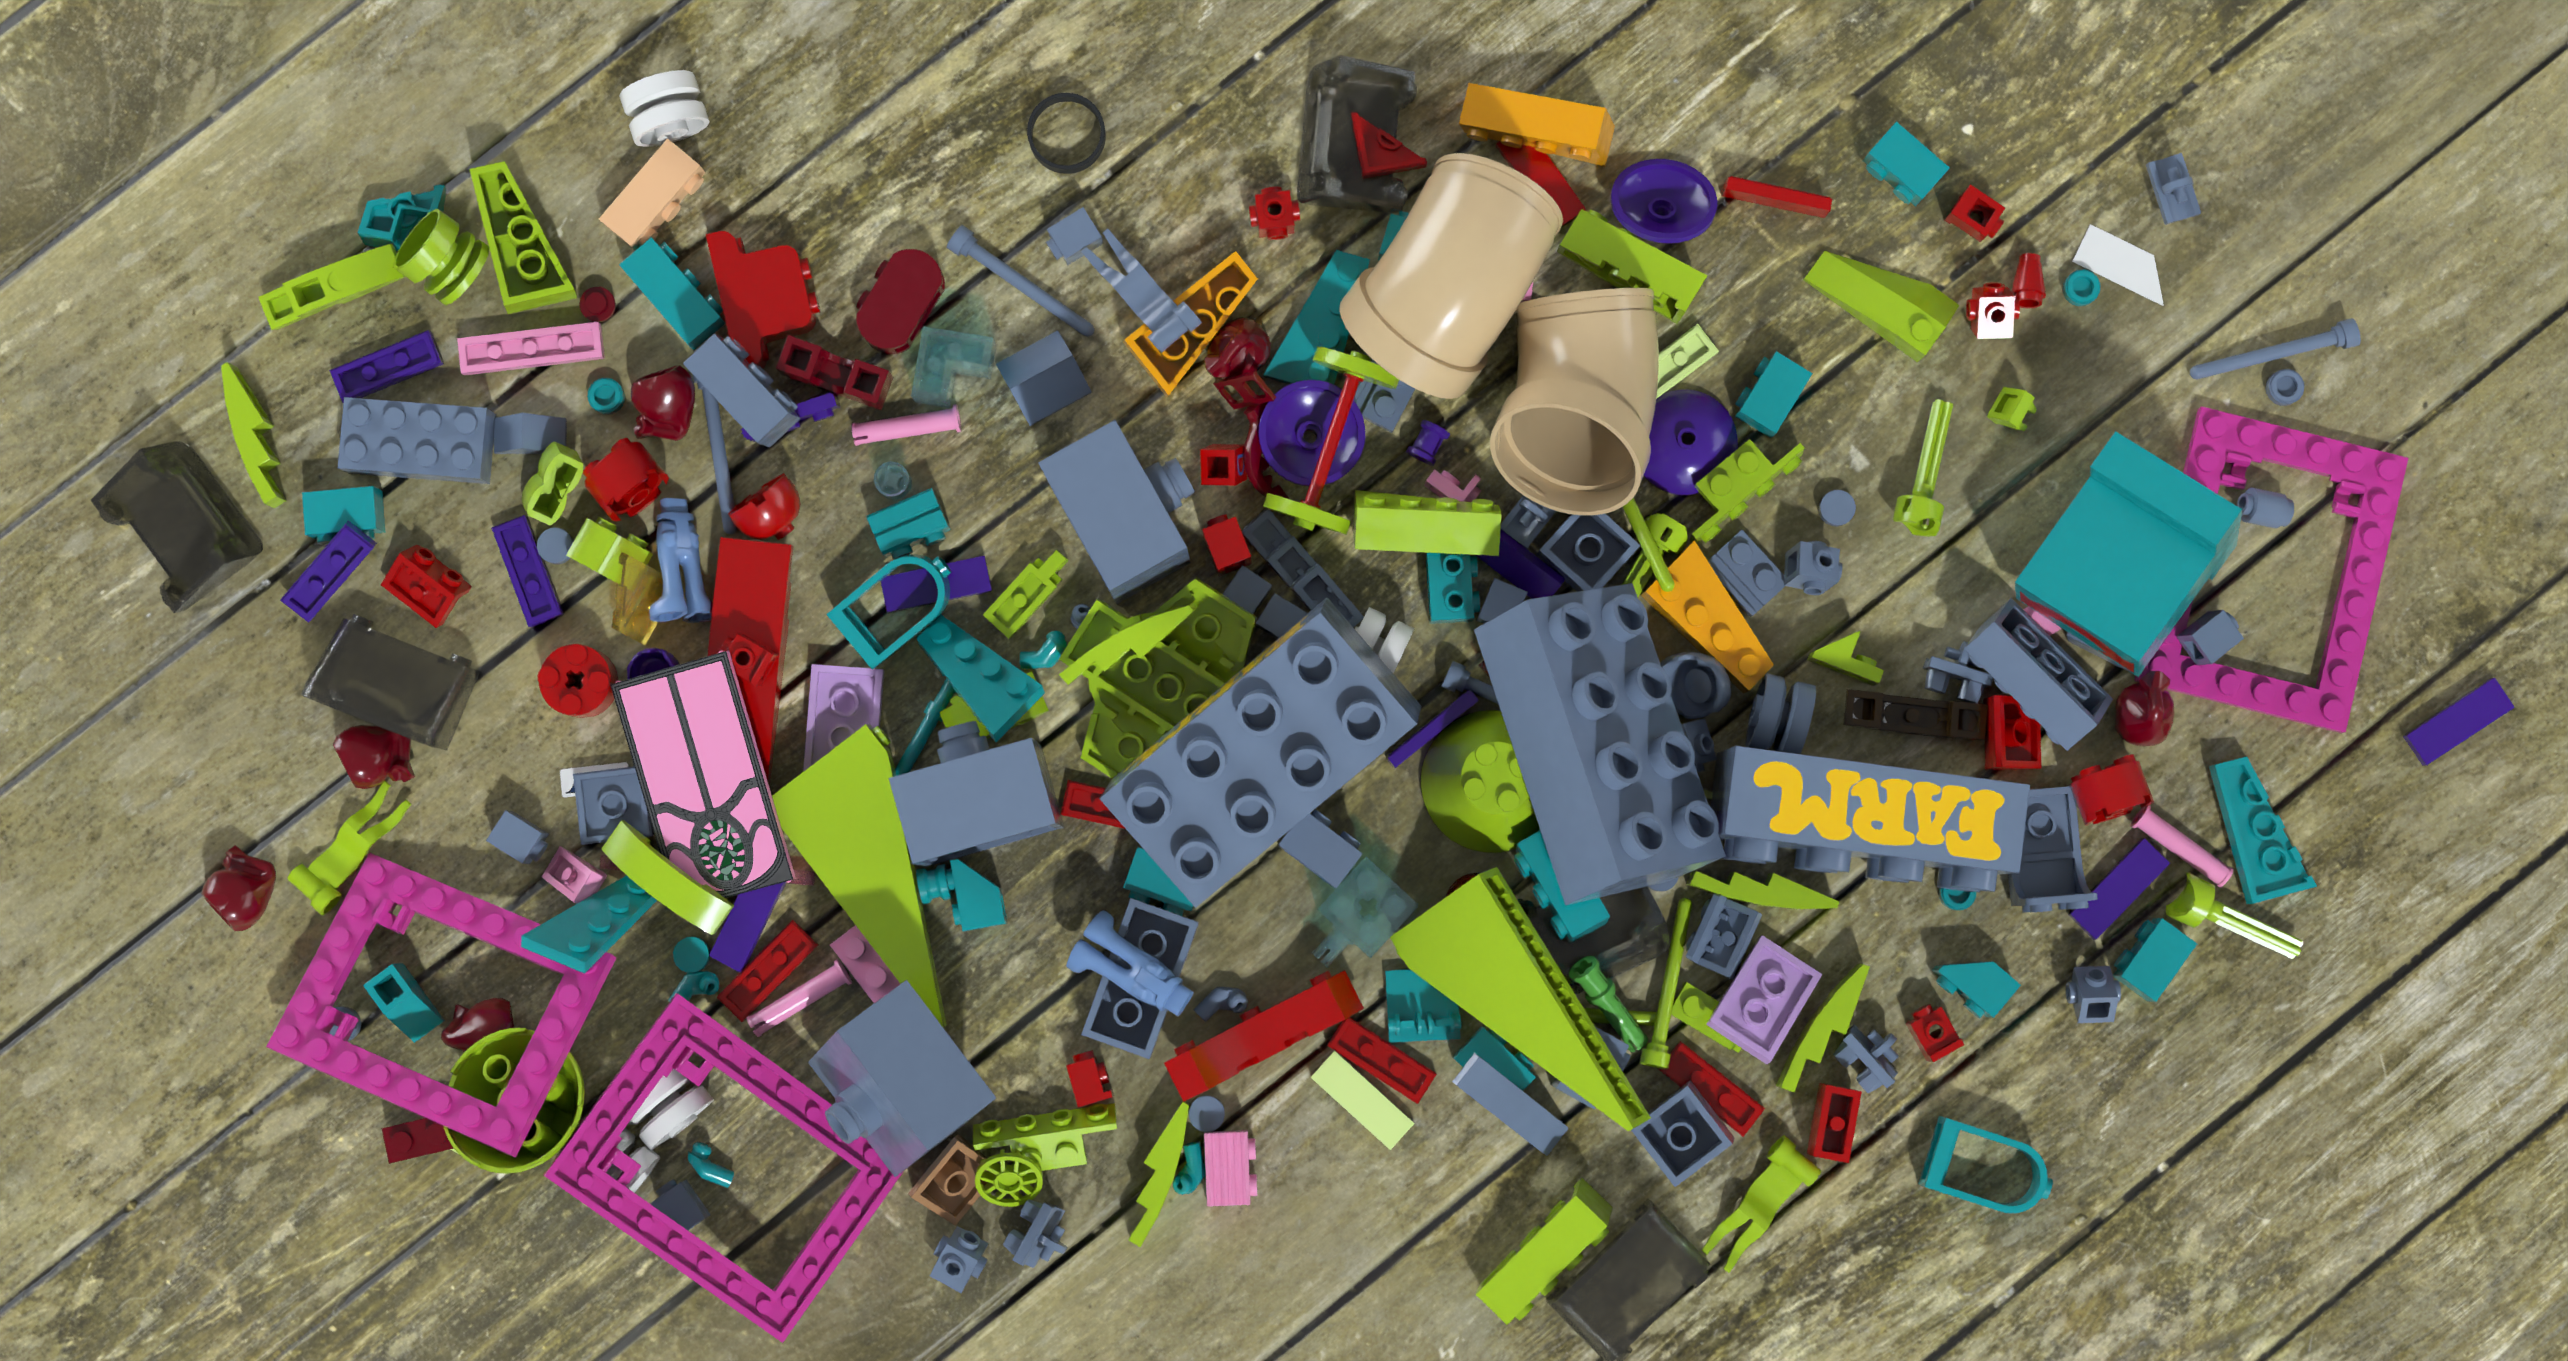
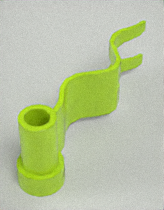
M387 781L383 782L375 796L364 808L344 822L337 838L325 852L317 857L308 868L304 864H300L288 875L287 880L311 900L310 905L320 915L327 914L338 904L342 894L337 888L361 866L370 847L378 839L390 832L412 805L406 799L385 820L359 834L358 832L362 826L380 809L391 787Z
M1785 1135L1781 1136L1772 1145L1766 1155L1772 1161L1771 1164L1754 1180L1738 1208L1716 1227L1701 1249L1707 1255L1729 1232L1752 1219L1753 1221L1737 1239L1723 1268L1728 1273L1731 1272L1749 1245L1765 1233L1775 1213L1785 1200L1796 1191L1802 1182L1809 1187L1821 1174V1169L1795 1149L1796 1144Z

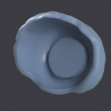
M1682 652L1668 656L1660 662L1661 667L1665 670L1671 682V697L1676 711L1684 716V718H1703L1712 712H1719L1728 704L1731 697L1730 678L1724 666L1714 657L1704 653Z

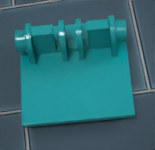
M1410 969L1385 971L1389 1043L1461 1039L1459 1005Z

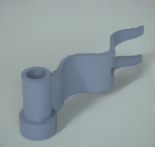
M1108 228L1103 234L1128 273L1126 276L1109 267L1087 247L1081 251L1101 276L1112 285L1134 313L1152 331L1148 338L1161 353L1188 330L1192 332L1202 323L1184 301L1178 306Z

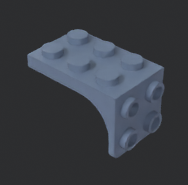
M2070 786L2029 790L2020 873L2008 874L2011 906H2022L2023 913L2053 911L2052 904L2058 903V910L2089 908L2088 901L2098 900L2097 893H2092L2089 890L2083 872L2076 800Z

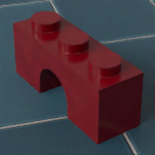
M790 335L787 336L776 369L783 376L879 410L883 408L894 378L889 370L858 359L852 361L824 350L821 346Z

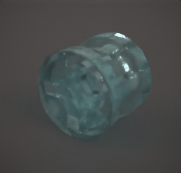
M889 461L880 465L874 473L875 487L887 499H902L909 493L912 479L903 465Z

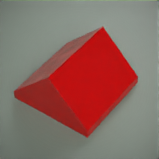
M1994 695L1984 698L1983 703L1988 705L1985 734V770L2042 769L2040 724L2035 719L2026 716L2021 710L2020 704L2012 696Z

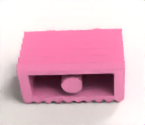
M1248 1130L1205 1132L1207 1206L1250 1205V1196H1257V1174H1249V1160H1256L1255 1138H1248Z

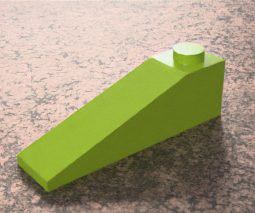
M1828 251L1822 253L1803 279L1917 363L1928 353L1960 306L1931 284Z

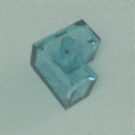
M923 326L911 393L915 403L950 408L956 374L991 379L997 347L994 338Z

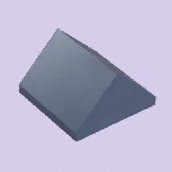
M1058 330L996 364L1030 426L1092 393L1077 362Z

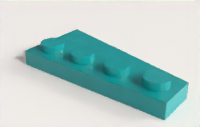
M1339 250L1335 251L1263 377L1286 384L1303 380H1320L1335 385L1338 372L1319 365L1313 361L1317 346L1344 353L1349 332L1340 315V302L1361 273L1368 269L1370 259Z
M943 615L938 616L916 638L921 649L940 673L951 683L955 692L966 702L974 716L985 726L995 742L1045 694L1040 683Z
M2248 757L2209 766L2246 904H2254L2317 887L2312 875L2308 876L2300 862L2303 859L2296 846L2292 847L2283 830L2285 826L2280 816L2275 815L2267 801L2269 796Z
M626 875L522 935L521 947L585 974L657 900Z

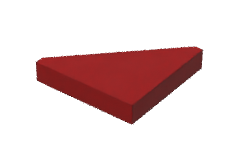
M1357 112L1351 113L1352 127L1363 179L1427 167L1426 158L1420 157L1405 147L1402 142L1360 117Z

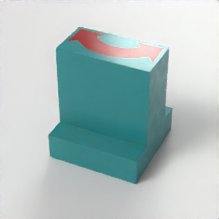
M2115 431L2090 466L2089 479L2015 581L2016 599L2139 677L2209 578L2213 580L2237 546L2242 509Z

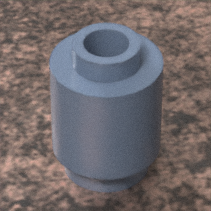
M2251 487L2240 495L2237 506L2242 509L2241 520L2246 523L2279 528L2280 526H2287L2294 515L2293 501L2282 493Z

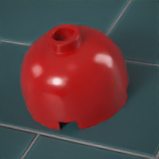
M784 473L762 485V489L753 495H748L728 513L734 525L744 535L760 540L775 536L777 540H780L795 529L792 522L799 514L801 506L800 497L794 484Z

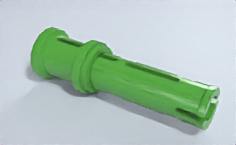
M1594 956L1580 959L1570 969L1569 977L1574 982L1579 983L1586 992V1000L1590 1004L1598 1006L1623 1042L1629 1045L1628 1050L1635 1052L1636 1048L1633 1046V1043L1638 1051L1647 1044L1648 1037L1615 994V983L1610 978L1604 976L1599 969V961Z

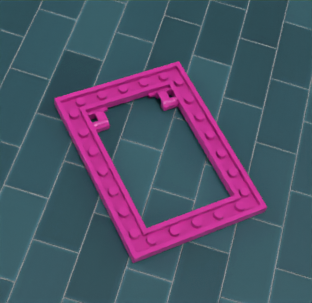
M2202 406L2198 408L2183 470L2184 474L2217 494L2220 485L2244 490L2247 481L2245 473L2251 461L2256 463L2266 461L2330 477L2329 481L2338 483L2332 502V513L2354 518L2315 688L2216 663L2196 665L2191 657L2180 655L2182 644L2176 637L2187 628L2192 606L2191 602L2140 676L2137 677L2135 675L2134 681L2140 682V679L2150 671H2161L2170 679V685L2167 690L2345 733L2409 458ZM2225 462L2232 464L2230 474L2223 473ZM2351 493L2359 495L2357 506L2348 504Z
M369 853L266 1047L516 1158L616 957L606 952L584 974L521 947V937L541 924ZM396 905L402 907L397 916L392 914ZM417 913L563 975L496 1107L348 1042L359 1019L335 1009L333 1005L376 923L404 935L414 914ZM333 1025L338 1026L334 1036L329 1034Z
M676 993L574 1131L568 1142L544 1172L543 1176L783 1343L902 1173L894 1177L865 1138L860 1136L849 1144L842 1141L830 1127L825 1117V1111L832 1104ZM693 1052L704 1059L699 1067L688 1061ZM716 1067L858 1169L773 1290L627 1188V1185L638 1172L641 1165L616 1148L622 1140L619 1135L662 1076L667 1078L673 1069L699 1087L712 1068ZM612 1164L622 1170V1173L616 1180L606 1173Z

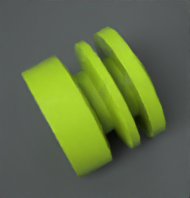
M435 209L423 217L406 237L394 259L393 268L414 283H418L426 278L424 290L430 295L435 294L437 300L444 305H448L458 299L474 282L487 260L489 246L479 239L475 241V236L468 231L457 236L459 224L439 209Z

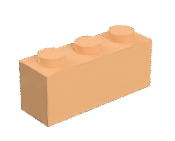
M667 138L601 215L599 220L636 251L651 237L655 241L658 236L657 229L665 220L669 222L678 214L681 209L680 202L687 194L692 195L701 187L704 181L702 177L706 172L696 161Z

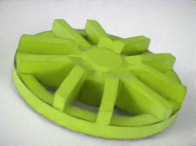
M1002 1149L1000 1154L982 1159L975 1174V1186L978 1193L988 1202L1004 1207L1020 1206L1025 1204L1028 1199L1033 1200L1040 1193L1043 1185V1175L1038 1161H1033L1021 1155L1019 1150H1016V1153H1005V1150ZM1010 1160L1014 1161V1163L1007 1165L1005 1161ZM981 1180L988 1183L985 1186H983ZM1031 1183H1036L1034 1188L1030 1185ZM997 1189L998 1191L995 1195H992L990 1193L993 1190ZM1021 1189V1190H1022L1023 1192H1025L1027 1195L1022 1196V1195L1020 1194L1019 1190ZM1006 1194H1010L1014 1199H1003Z

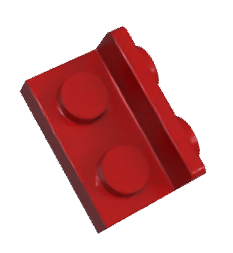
M414 545L400 552L381 583L382 587L435 628L444 624L458 599L469 593L472 588L469 583L463 580L459 572L449 569L436 559L432 551L420 545Z

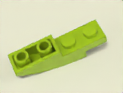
M393 244L384 245L321 267L282 283V287L259 296V301L271 330H279L334 305L345 304L405 278L403 274L393 268L394 259L397 255Z

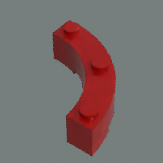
M1328 970L1310 979L1311 987L1262 1012L1259 1006H1256L1239 1015L1242 1022L1206 1041L1195 1045L1194 1041L1191 1040L1173 1049L1177 1056L1164 1062L1183 1102L1237 1075L1240 1071L1292 1046V1044L1331 1027L1363 1010L1364 1007L1346 971L1344 970L1331 976Z

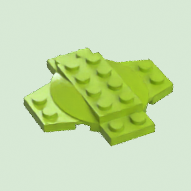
M1198 578L1191 581L1156 611L1138 614L1129 618L1099 598L1096 599L1059 658L1060 661L1070 666L1087 651L1126 627L1157 613L1192 602L1198 607L1141 659L1130 649L1107 671L1104 672L1095 662L1082 674L1089 680L1090 693L1092 692L1095 706L1090 717L1081 759L1110 778L1115 777L1244 668L1257 617Z

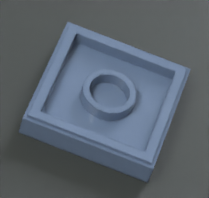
M634 766L573 774L581 845L606 842L621 820H625L645 837L654 836Z

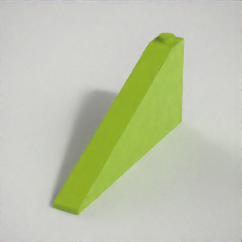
M865 724L772 795L782 830L901 984L907 980L944 1028L947 1023L923 905L919 894L915 866L911 861L889 778L896 776L892 752L887 747L891 741L879 726L873 729L870 724Z
M1497 867L1478 874L1390 937L1396 947L1397 954L1404 960L1410 970L1625 1130L1630 1131L1651 1119Z

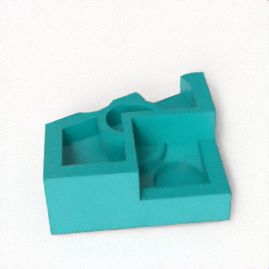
M434 185L433 191L412 195L411 191L400 193L392 199L379 198L367 201L357 232L364 245L381 247L393 244L395 251H398L406 237L423 217L435 209L444 211L445 186Z

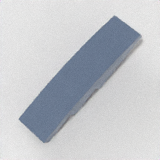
M1268 508L1241 530L1244 537L1310 611L1325 598H1328L1352 627L1356 626L1364 618L1324 569L1313 560L1296 538L1286 530Z
M1475 1053L1452 1081L1546 1156H1548L1569 1129Z

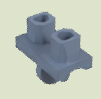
M2182 153L2146 164L2165 225L2201 214L2192 186L2194 182L2192 177L2189 176Z
M1523 495L1501 523V530L1527 549L1556 511L1544 507Z
M1963 641L1959 650L1947 646L1944 657L1954 659L1955 663L1931 656L1930 659H1925L1923 669L1928 670L1925 689L1945 694L1951 677L1962 681L1957 699L1969 703H1978L1984 688L1991 686L1993 677L1990 674L1966 667L1967 664L1976 666L1969 658L1968 652L1964 649L1969 643Z
M1854 1024L1847 1030L1843 1041L1834 1051V1057L1846 1068L1858 1058L1867 1066L1856 1077L1858 1083L1867 1093L1876 1090L1882 1085L1888 1088L1895 1082L1894 1077L1898 1074L1896 1069L1890 1064L1899 1057L1891 1048L1897 1040L1892 1033L1882 1038L1874 1029L1866 1037Z
M1028 1199L1021 1210L1020 1216L1032 1223L1026 1235L1019 1230L1013 1229L1009 1232L1003 1243V1246L1015 1255L1013 1261L1022 1266L1027 1265L1034 1268L1039 1258L1048 1262L1054 1251L1064 1254L1068 1247L1061 1243L1060 1239L1065 1229L1058 1224L1065 1210L1057 1205Z

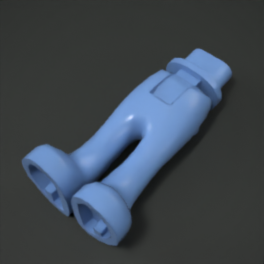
M661 499V513L657 515V522L659 523L656 533V545L662 573L663 592L662 596L650 606V620L667 622L682 617L683 621L688 623L709 621L712 616L713 603L707 596L700 567L699 535L696 533L694 524L691 523L694 520V516L688 513L686 499ZM679 564L683 569L685 578V598L681 582Z
M1105 910L1100 911L1086 927L1083 933L1084 937L1130 964L1131 969H1125L1116 964L1083 939H1080L1072 949L1067 961V968L1076 973H1081L1086 969L1095 971L1133 997L1149 1005L1157 1006L1160 1011L1167 1009L1176 1016H1179L1194 992L1182 985L1183 980L1175 977L1173 972L1162 962L1121 937L1113 929L1114 918Z

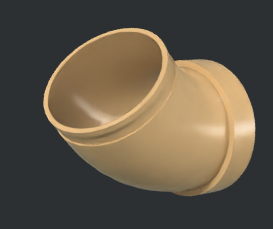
M1454 153L1440 157L1435 163L1432 175L1427 179L1409 215L1375 267L1368 268L1361 273L1340 302V315L1346 329L1368 356L1387 372L1407 385L1440 398L1454 399L1462 396L1485 368L1488 361V350L1518 308L1554 242V236L1558 234L1563 223V216L1559 206L1537 183L1502 163L1464 153Z
M1615 288L1559 294L1521 302L1514 312L1517 316L1518 325L1516 327L1518 346L1516 387L1505 400L1490 437V450L1493 461L1501 475L1512 487L1530 500L1549 509L1567 514L1600 515L1623 507L1637 493L1650 460L1651 444L1649 435L1654 417L1658 388L1659 347L1657 318L1653 307L1654 291L1652 289Z

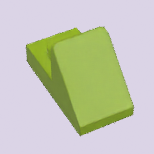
M1860 631L1810 653L1807 658L1810 662L1872 686L1880 683L1884 670L1876 667L1877 661L1863 655H1857L1856 659L1851 657Z

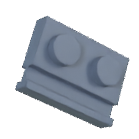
M1399 380L1396 389L1363 381L1360 382L1354 401L1359 407L1363 419L1393 433L1415 388Z
M1743 530L1737 533L1708 560L1729 595L1750 617L1785 587L1784 574Z

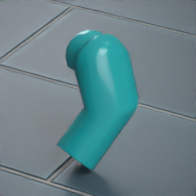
M1051 631L1047 634V640L1039 651L1020 652V668L1038 669L1053 667L1067 647L1065 635L1060 631Z
M709 971L687 973L668 1001L670 1002L676 993L687 1001L693 995H713L720 987L719 979L716 974Z
M699 1141L695 1142L692 1151H688V1161L697 1174L707 1181L728 1188L733 1180L734 1171L712 1163L708 1159L712 1152L711 1147Z
M1200 1141L1183 1145L1186 1164L1173 1179L1172 1183L1173 1189L1178 1194L1192 1193L1206 1176L1205 1161Z

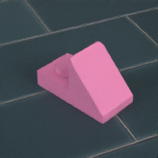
M560 846L541 877L577 904L597 893L607 875Z

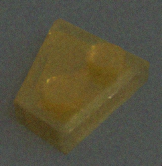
M621 552L618 563L623 565L621 584H616V608L613 611L612 628L646 645L658 623L650 620L649 609L662 596V573Z

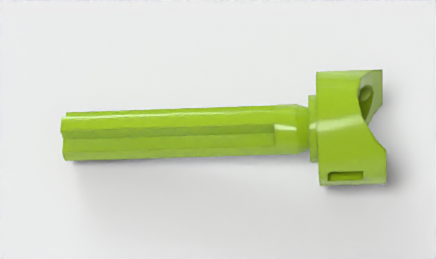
M1939 399L1932 403L1912 495H1901L1897 498L1893 515L1894 522H1902L1916 536H1936L1940 529L1944 506L1932 498L1953 403L1944 402Z
M1664 513L1647 516L1645 522L1662 557L1664 551L1667 553L1672 551L1680 555L1688 542L1686 527ZM1665 529H1669L1666 535L1664 536L1663 540H1661L1660 537L1662 536ZM1643 549L1621 584L1633 583L1638 598L1654 573Z
M2188 872L2186 873L2187 883L2184 890L2173 902L2166 905L2167 916L2192 928L2197 927L2204 919H2207L2291 959H2294L2295 955L2299 956L2301 952L2300 947L2303 944V940L2215 900V885Z

